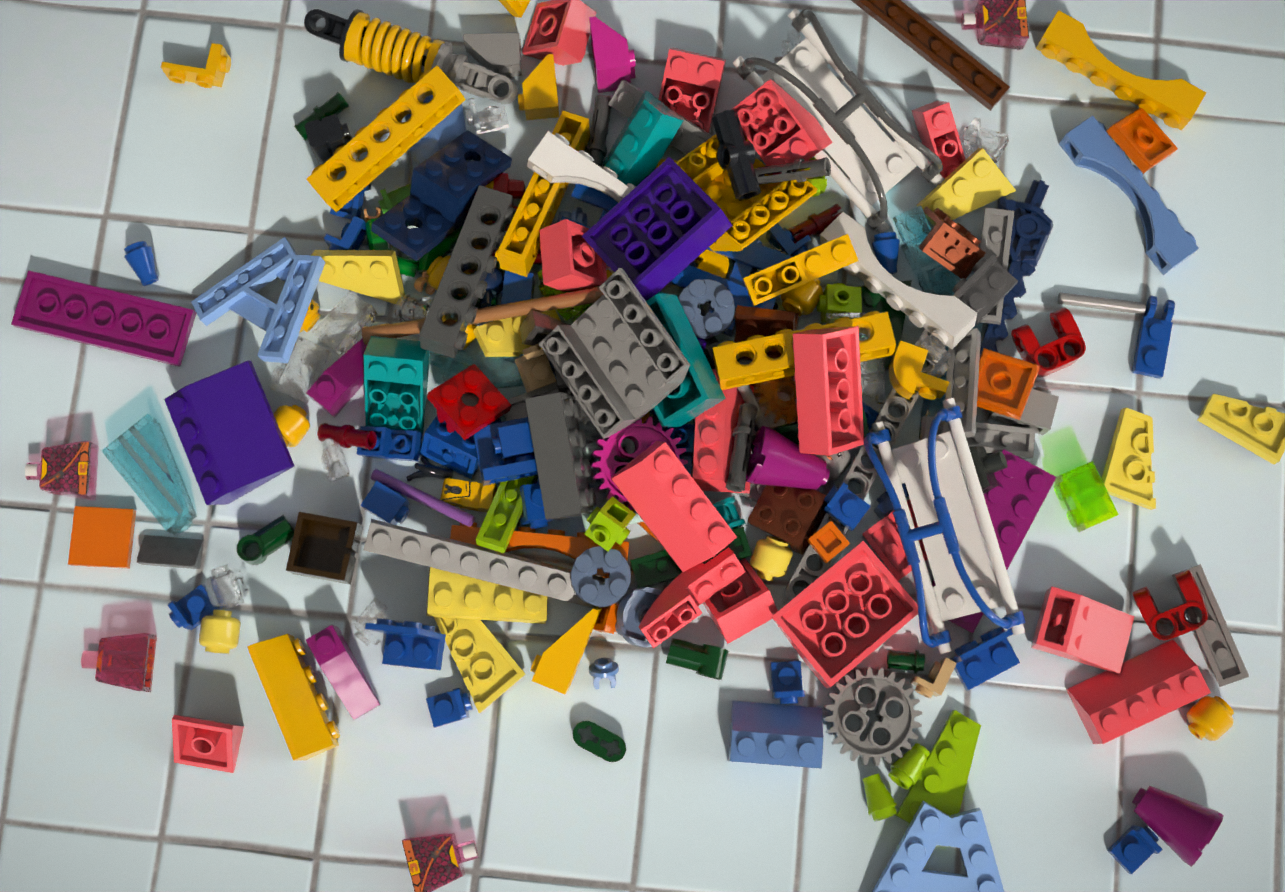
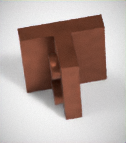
M737 305L734 342L746 341L754 335H763L764 337L775 335L778 331L784 329L796 331L799 313ZM770 351L766 354L773 359L781 356L778 351ZM746 356L739 358L744 360H752L751 358Z

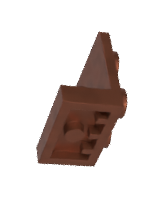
M926 206L923 212L936 225L920 244L919 248L959 278L966 279L972 272V268L986 254L978 246L981 241L964 226L953 221L951 217L939 208L932 211Z
M766 485L748 518V523L789 543L793 551L803 555L809 545L807 540L816 532L826 513L823 510L828 504L824 500L826 495L814 489Z

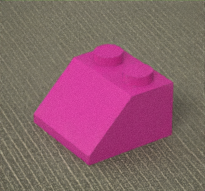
M589 17L598 93L616 91L622 80L631 83V79L636 78L634 49L628 50L627 39L597 17Z

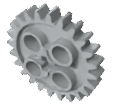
M867 667L865 676L862 675L859 669L854 670L855 679H852L847 674L843 676L846 685L835 683L834 686L838 690V694L828 693L827 696L834 702L833 704L824 705L826 710L831 711V716L823 718V721L832 722V727L828 728L826 733L836 734V737L831 742L832 745L841 742L843 746L840 749V753L844 754L850 750L851 761H855L860 755L862 765H867L870 757H872L875 766L880 765L881 757L884 758L887 764L892 763V753L896 757L902 758L903 755L900 748L903 747L911 750L912 747L907 740L908 738L918 739V736L912 730L913 728L922 727V724L914 721V717L922 715V711L913 709V706L919 703L920 700H910L909 697L914 689L904 690L902 687L906 680L903 678L895 682V672L893 671L887 677H884L883 668H879L876 675H873L871 667ZM862 687L868 688L872 692L873 698L869 704H863L858 698V692ZM883 691L885 692V697L876 711L879 721L871 722L865 740L861 741L860 736L870 719L866 712L875 709L879 695ZM889 701H894L899 706L900 711L895 718L888 716L885 708ZM850 714L857 716L860 720V726L855 732L848 730L845 725L846 718ZM877 728H882L887 734V740L883 745H878L873 740V732Z

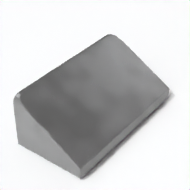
M145 535L136 563L200 569L204 540Z

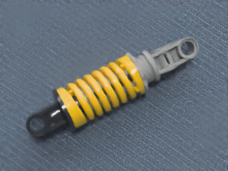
M319 9L311 10L305 16L304 25L306 30L320 39L340 45L339 56L344 62H353L360 66L364 65L366 68L374 69L376 72H384L387 76H394L398 80L403 79L407 83L414 82L415 84L420 80L423 73L432 70L438 65L459 90L481 98L485 97L501 104H510L517 97L518 89L512 80L488 68L469 62L468 56L464 54H454L452 43L449 41L444 42L436 39L432 42L430 36L425 35L422 37L419 32L412 33L408 28L402 29L399 25L392 26L390 22H381L380 18L377 17L370 21V16L359 9L354 10L348 20ZM320 18H325V27L321 31H317L316 22ZM501 83H508V94L504 97H498L497 87Z

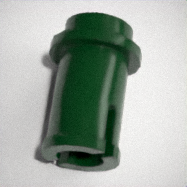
M888 649L887 669L913 670L914 674H917L918 671H924V653H919V650H915L914 653Z

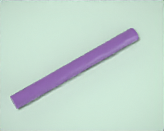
M375 469L371 474V480H377L386 487L466 526L471 527L475 521V516L378 469Z

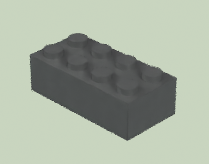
M562 392L525 399L546 520L591 514L593 506H596V495L594 489L589 488L588 477L591 476V466L589 460L584 459L582 447H586V438L583 429L579 430L577 418L581 417L579 402L574 400V396Z

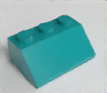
M645 90L605 158L602 168L605 166L613 170L618 175L617 179L625 185L630 183L638 186L655 170L683 120L649 91Z

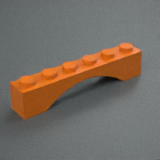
M476 522L471 527L462 523L452 525L450 539L476 545V537L481 527H477ZM518 527V531L513 532L505 553L520 549H545L561 553L576 560L585 550L600 545L584 534L585 532H577V537L565 536V531L548 529L547 534L536 533V529H531L530 527ZM624 541L621 546L615 543L611 549L618 550L628 562L629 542ZM597 569V574L594 575L606 579L609 578V574L604 573L602 569Z

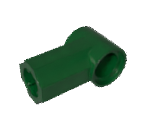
M282 515L254 534L242 537L237 544L236 551L238 556L250 565H259L266 560L267 556L293 540L294 529L285 516ZM253 543L259 544L258 554L253 557H247V547Z
M672 638L666 664L696 671V674L722 680L729 651L712 645L703 644L701 646Z

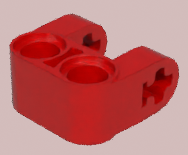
M1066 307L1050 313L1051 325L1058 337L1055 341L1040 346L1034 332L1027 324L1011 331L1013 342L1022 360L1040 365L1038 356H1043L1048 360L1049 367L1040 365L1037 377H1045L1075 363L1085 353V341L1071 312ZM1064 345H1069L1074 349V356L1066 354L1063 348Z
M1190 569L1175 574L1187 603L1162 613L1159 612L1147 586L1132 592L1142 617L1154 637L1159 640H1170L1198 629L1208 619L1207 607ZM1195 606L1202 611L1203 616L1200 622L1191 623L1186 619L1185 611L1188 607ZM1160 618H1168L1172 621L1174 626L1172 633L1166 635L1158 631L1157 622Z

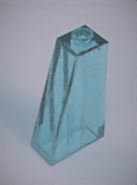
M147 414L105 447L102 453L162 527L174 535L177 532L180 534L191 527L193 524L192 520L197 517V514L162 427L157 419Z

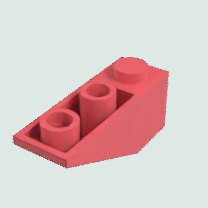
M937 100L911 111L922 144L941 159L943 170L940 174L945 179L966 159L949 102Z

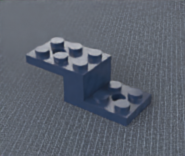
M465 131L413 169L410 195L372 222L371 231L415 261L419 260L463 226L479 185L485 187L510 168L512 158L471 131ZM408 226H416L418 228L409 229Z

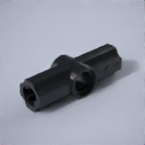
M732 109L715 114L711 119L720 145L717 151V159L720 167L728 172L735 199L743 201L759 195L761 190L753 167L755 149L750 141L745 140L737 112Z

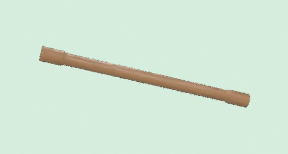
M595 286L591 289L478 308L473 324L528 315L531 310L546 312L595 303L603 293L599 288L600 286ZM426 318L363 327L361 330L363 342L365 345H368L371 336L399 338L420 334ZM449 319L444 321L443 324L450 326L454 325L457 321Z

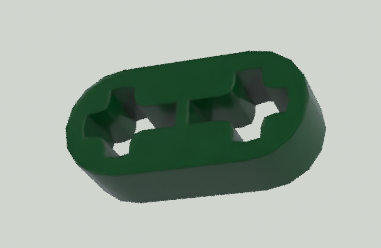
M582 721L574 727L573 739L581 748L609 762H617L624 757L626 744L618 735L590 721ZM591 726V733L599 738L598 742L595 743L587 740L585 743H582L578 730ZM604 740L612 743L614 740H617L621 753L608 757L606 755L608 750L600 745L601 741Z

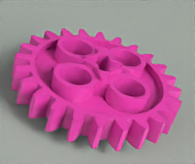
M651 416L646 419L645 423H642V420L639 419L606 438V441L598 439L596 444L602 449L592 452L593 456L599 458V461L591 464L592 468L599 469V473L592 478L596 480L602 479L603 482L597 488L598 491L607 488L609 492L605 497L606 500L610 499L611 496H615L619 502H626V507L630 510L633 507L610 479L615 475L617 467L623 468L628 463L615 461L614 456L632 461L654 442L662 441L666 442L682 465L688 463L687 460L680 459L679 457L686 449H677L676 447L681 438L671 439L670 435L673 432V428L664 432L660 422L653 426ZM627 438L634 442L635 450L632 454H628L622 449L621 443L623 439Z

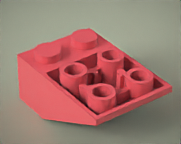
M673 47L670 48L658 100L709 133L726 59Z
M772 79L768 80L732 108L738 114L744 135L753 144L754 149L766 166L793 163L796 159L801 158L804 161H808L833 143L817 119ZM782 172L772 173V174H773V175H778V174H781Z
M1051 586L1044 596L1031 648L1120 674L1134 616L1083 595Z

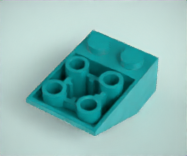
M378 336L370 337L364 352L366 426L424 432L429 350L422 349L420 341Z

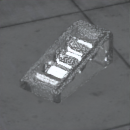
M326 439L321 451V462L326 478L329 482H334L350 476L342 448L333 439Z

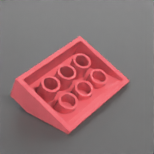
M862 541L776 612L772 619L806 665L827 689L832 687L918 614V605L869 546Z

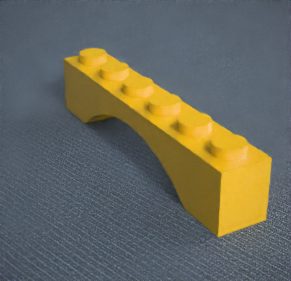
M1060 10L1056 13L1036 47L1045 57L1061 62L1068 70L1084 75L1093 84L1109 89L1118 98L1132 102L1139 106V108L1144 109L1147 114H1153L1162 119L1169 127L1178 128L1181 131L1192 119L1206 95L1205 91L1183 79L1152 80L1136 76L1119 68L1096 48L1088 36L1083 23Z

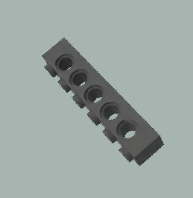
M479 185L420 331L419 340L422 349L454 359L458 349L463 350L468 335L465 332L468 323H474L478 309L475 307L478 298L483 299L487 289L485 279L488 273L492 274L497 263L496 251L506 234L504 231L507 224L511 223L516 212V208L513 207L512 195ZM488 220H492L495 222L491 225L484 224V222ZM476 245H484V246H486V247L483 248V249H475V248H473V247L476 246ZM473 269L476 271L474 274L463 273L465 270ZM463 294L467 296L462 300H457L453 298L455 295ZM449 319L457 321L454 325L450 326L443 324L444 321Z

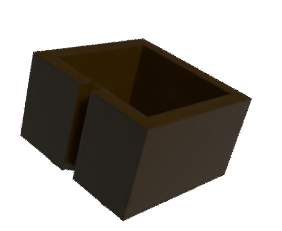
M299 512L286 571L295 575L351 585L356 558L351 554L352 552L358 553L363 527L354 521Z

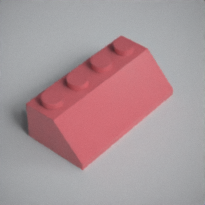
M859 327L811 329L793 333L792 347L795 364L794 379L796 382V410L800 453L830 456L864 445Z
M712 369V371H713V373H714V375H715V377H716V379H717V381H718L716 369ZM750 384L749 386L754 394V384ZM735 387L722 390L726 399L694 419L692 478L702 491L750 494L749 482L745 483V490L742 492H735L726 488L734 446L733 429L737 426L739 406L745 403L738 388Z
M654 442L610 478L682 572L714 557L737 538L666 442Z
M1174 640L1165 642L1123 662L1120 674L1106 670L1066 689L1093 744L1107 743L1211 693L1198 666Z

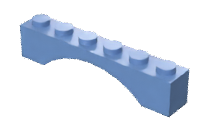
M1091 116L1069 131L1059 145L1076 166L1092 170L1106 177L1129 197L1143 224L1146 254L1164 276L1199 249L1196 245V240L1190 232L1185 231L1180 225L1176 214L1171 209H1167L1163 204L1157 190L1150 187L1143 179L1141 170L1131 164L1125 156V152L1111 139L1106 132L1105 125L1097 121L1094 116Z

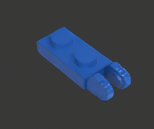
M1149 296L1144 317L1140 323L1132 373L1161 379L1165 370L1175 302L1169 299L1166 301L1163 307L1162 319L1160 320L1153 318L1158 303L1157 297Z

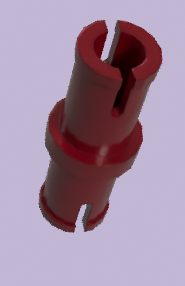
M835 204L817 215L815 213L809 215L808 220L789 228L788 230L794 236V244L807 235L809 237L813 235L820 236L842 213H838L841 207Z
M324 423L319 426L317 433L318 439L321 442L337 443L343 448L355 446L371 450L377 442V435L374 431L355 429L352 425H343L341 427Z

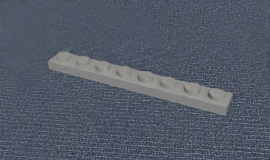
M371 519L364 551L594 608L579 598L573 591L571 569ZM592 575L593 580L599 581V585L604 584V578Z

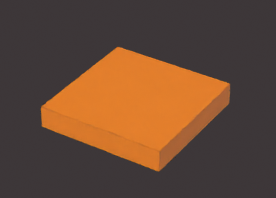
M1142 108L1116 122L1106 131L1143 174L1171 156L1178 149Z
M983 348L979 361L977 407L1020 420L1039 373L1040 365Z
M75 506L68 565L130 569L136 510Z

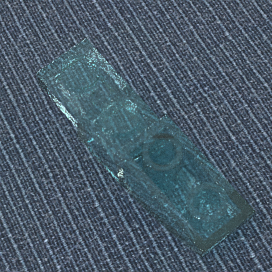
M922 206L893 217L903 245H901L902 250L921 290L936 295L953 296L954 292L952 289L957 284L954 274L919 248L931 231Z
M429 351V364L442 368L440 375L443 381H447L472 364H475L497 389L524 385L516 363L505 361V357H485L484 353L479 352L476 362H473V357L461 352H457L454 359Z

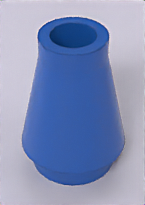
M896 232L874 235V242H872L877 260L890 274L898 273L897 262L900 239H897Z
M146 241L136 242L124 248L126 253L124 258L140 279L142 286L153 284L159 280L152 247L148 246Z

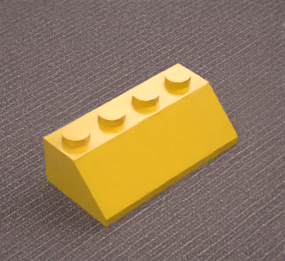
M285 634L247 646L293 761L308 760L339 746L336 739L340 737L338 728L333 720L329 722L325 710H328V704L322 693L318 694L313 684L317 682V678L310 665L306 667L302 657L306 652L299 638L295 639L293 635Z

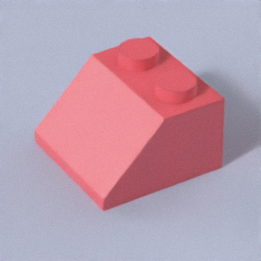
M550 0L537 3L522 54L543 60L547 54H553L554 63L563 66L581 63L586 53V45L590 36L589 17H595L597 12L580 0Z
M564 219L539 230L544 285L560 291H580L600 286L607 280L606 263L582 237L589 228Z
M745 558L739 562L746 572L703 602L714 624L728 644L768 622L778 612L769 589Z

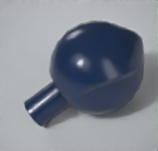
M496 266L492 274L488 273L485 279L487 289L483 299L480 298L481 308L490 307L492 299L503 290L504 276Z

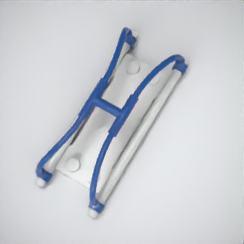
M954 398L942 401L944 408L940 409L933 417L929 436L926 439L891 450L889 443L891 436L889 430L885 429L883 421L872 424L873 432L867 433L864 438L867 454L894 508L893 515L903 549L905 550L908 565H911L922 640L931 648L938 646L940 654L952 651L949 643L952 641L950 632L945 630L943 621L983 612L994 624L1005 629L1011 628L1013 635L1025 633L1023 623H1026L1023 611H1019L960 420V418H963L960 406H956ZM940 421L949 422L951 431L937 435ZM872 444L878 445L884 468L879 458L877 457ZM903 483L906 484V488L918 524L917 528L914 527V523L902 487ZM921 539L936 584L934 587L932 586L919 540ZM1005 606L1007 615H1004L1005 617L1001 619L991 609ZM926 608L934 632L931 636L928 633Z

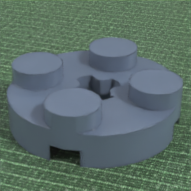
M697 279L685 287L679 295V302L697 338H712V336L722 334L731 326L735 316L734 299L732 293L720 282L710 279ZM705 302L711 303V308L714 309L713 313L708 312L706 316H702L701 309L698 306L705 304Z
M601 546L589 548L576 558L571 570L573 591L579 598L593 607L614 605L626 594L631 582L629 564L616 549H610L608 552ZM597 569H602L604 573L609 574V578L605 579L604 585H599V581L592 578V575L597 574Z
M638 587L627 590L618 606L615 628L616 632L623 636L628 643L639 647H652L638 626L641 623L642 612L646 609L647 613L662 591L651 587Z

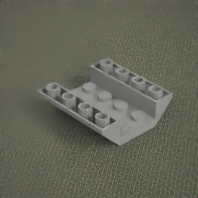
M619 268L599 287L603 295L571 325H558L539 343L603 439L610 437L644 417L683 383L690 367V363L623 268Z

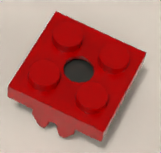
M472 364L429 391L427 399L437 409L439 422H446L447 431L451 433L456 430L464 441L508 413L512 406L475 364Z

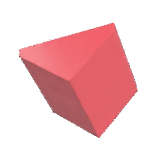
M174 715L172 718L174 763L233 773L244 726Z

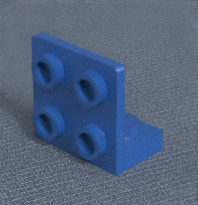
M436 416L424 433L420 454L472 479L477 472L479 464L473 435L464 441L456 430L449 433L447 431V423H440L438 416ZM498 418L491 424L502 422V420Z
M528 417L489 424L473 435L483 486L538 475L534 455H525L513 460L504 461L501 460L500 454L495 455L492 437L497 436L496 431L498 427L529 422Z
M377 618L376 624H365V629L386 634L382 664L441 671L446 635L435 632V626L422 625V623L412 621L400 623L395 622V620Z
M1001 626L994 628L979 636L982 642L977 643L974 640L954 649L956 655L950 658V660L957 663L954 670L966 691L1020 663L1007 640V637L1013 635L1011 628L1004 630Z

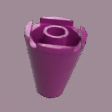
M760 427L756 433L755 440L752 442L755 447L752 454H750L746 482L750 484L817 490L820 485L824 486L827 483L830 469L826 468V461L814 454L800 453L799 445L770 427Z
M1149 786L1147 790L1141 787L1132 800V803L1136 805L1134 812L1191 867L1203 853L1201 851L1210 843L1223 821L1224 815L1218 811L1153 786Z

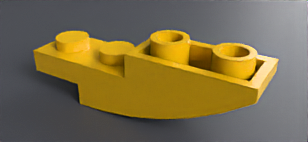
M845 234L742 279L753 306L859 260L849 235Z

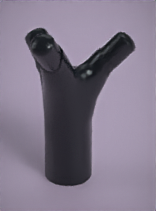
M422 456L420 460L423 464L416 463L414 465L419 471L406 477L407 481L422 477L452 479L453 470L435 466L425 456Z

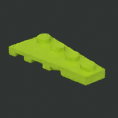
M952 710L930 751V755L915 786L910 787L895 816L910 824L922 801L949 816L960 812L981 728L980 724L956 710Z

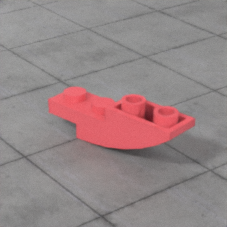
M728 547L706 564L702 562L682 572L662 591L638 626L653 648L701 615L702 612L698 607L746 572L734 552Z

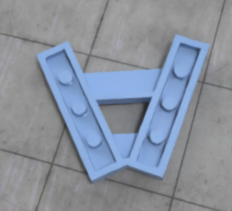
M284 237L195 298L191 303L200 321L206 326L231 310L266 331L257 356L265 362L288 363L325 261L321 256L297 255L290 241ZM278 277L285 281L277 304L256 293Z
M922 801L872 892H1004L981 809L975 808L949 816ZM936 845L959 848L966 874L926 870L923 868Z

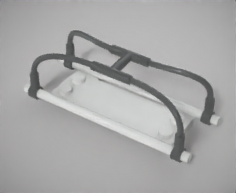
M795 8L788 17L792 20L791 25L798 33L802 32L806 38L776 64L758 57L744 60L740 56L733 62L734 66L738 69L736 72L743 80L747 79L755 90L772 79L817 119L833 143L816 154L814 158L822 159L827 157L831 164L830 176L868 218L867 223L873 230L877 229L880 233H884L890 228L885 222L888 217L885 194L916 166L923 171L921 173L928 182L932 181L937 187L945 180L940 174L943 170L942 161L934 152L896 124L867 87L857 78L853 71L849 70L837 55L815 14L808 9L799 12ZM828 64L832 66L856 94L854 97L827 67ZM760 65L769 70L759 77L755 72L756 68L754 66ZM863 103L895 139L894 142L890 140L861 106ZM925 156H927L934 163L931 164ZM879 200L880 210L877 212L872 205Z

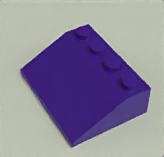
M668 157L584 233L582 237L614 273L619 268H623L644 300L647 301L662 290L733 225L721 208Z
M245 361L189 384L164 399L206 505L230 504L295 466L252 361Z

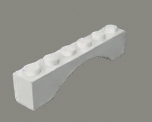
M548 131L528 158L527 167L548 182L582 184L603 192L618 203L636 187L630 183L625 185L618 180V175L610 168L605 166L601 168L593 162L592 156L583 150L578 152L570 147V142L558 133L553 135Z
M842 212L820 234V245L848 234L859 261L845 266L843 269L849 275L860 278L871 292L879 293L886 298L887 303L893 309L901 310L908 315L910 321L915 326L925 328L940 345H947L950 349H953L975 326L977 312L955 296L922 292L894 278L874 256L867 240L865 228L846 213Z

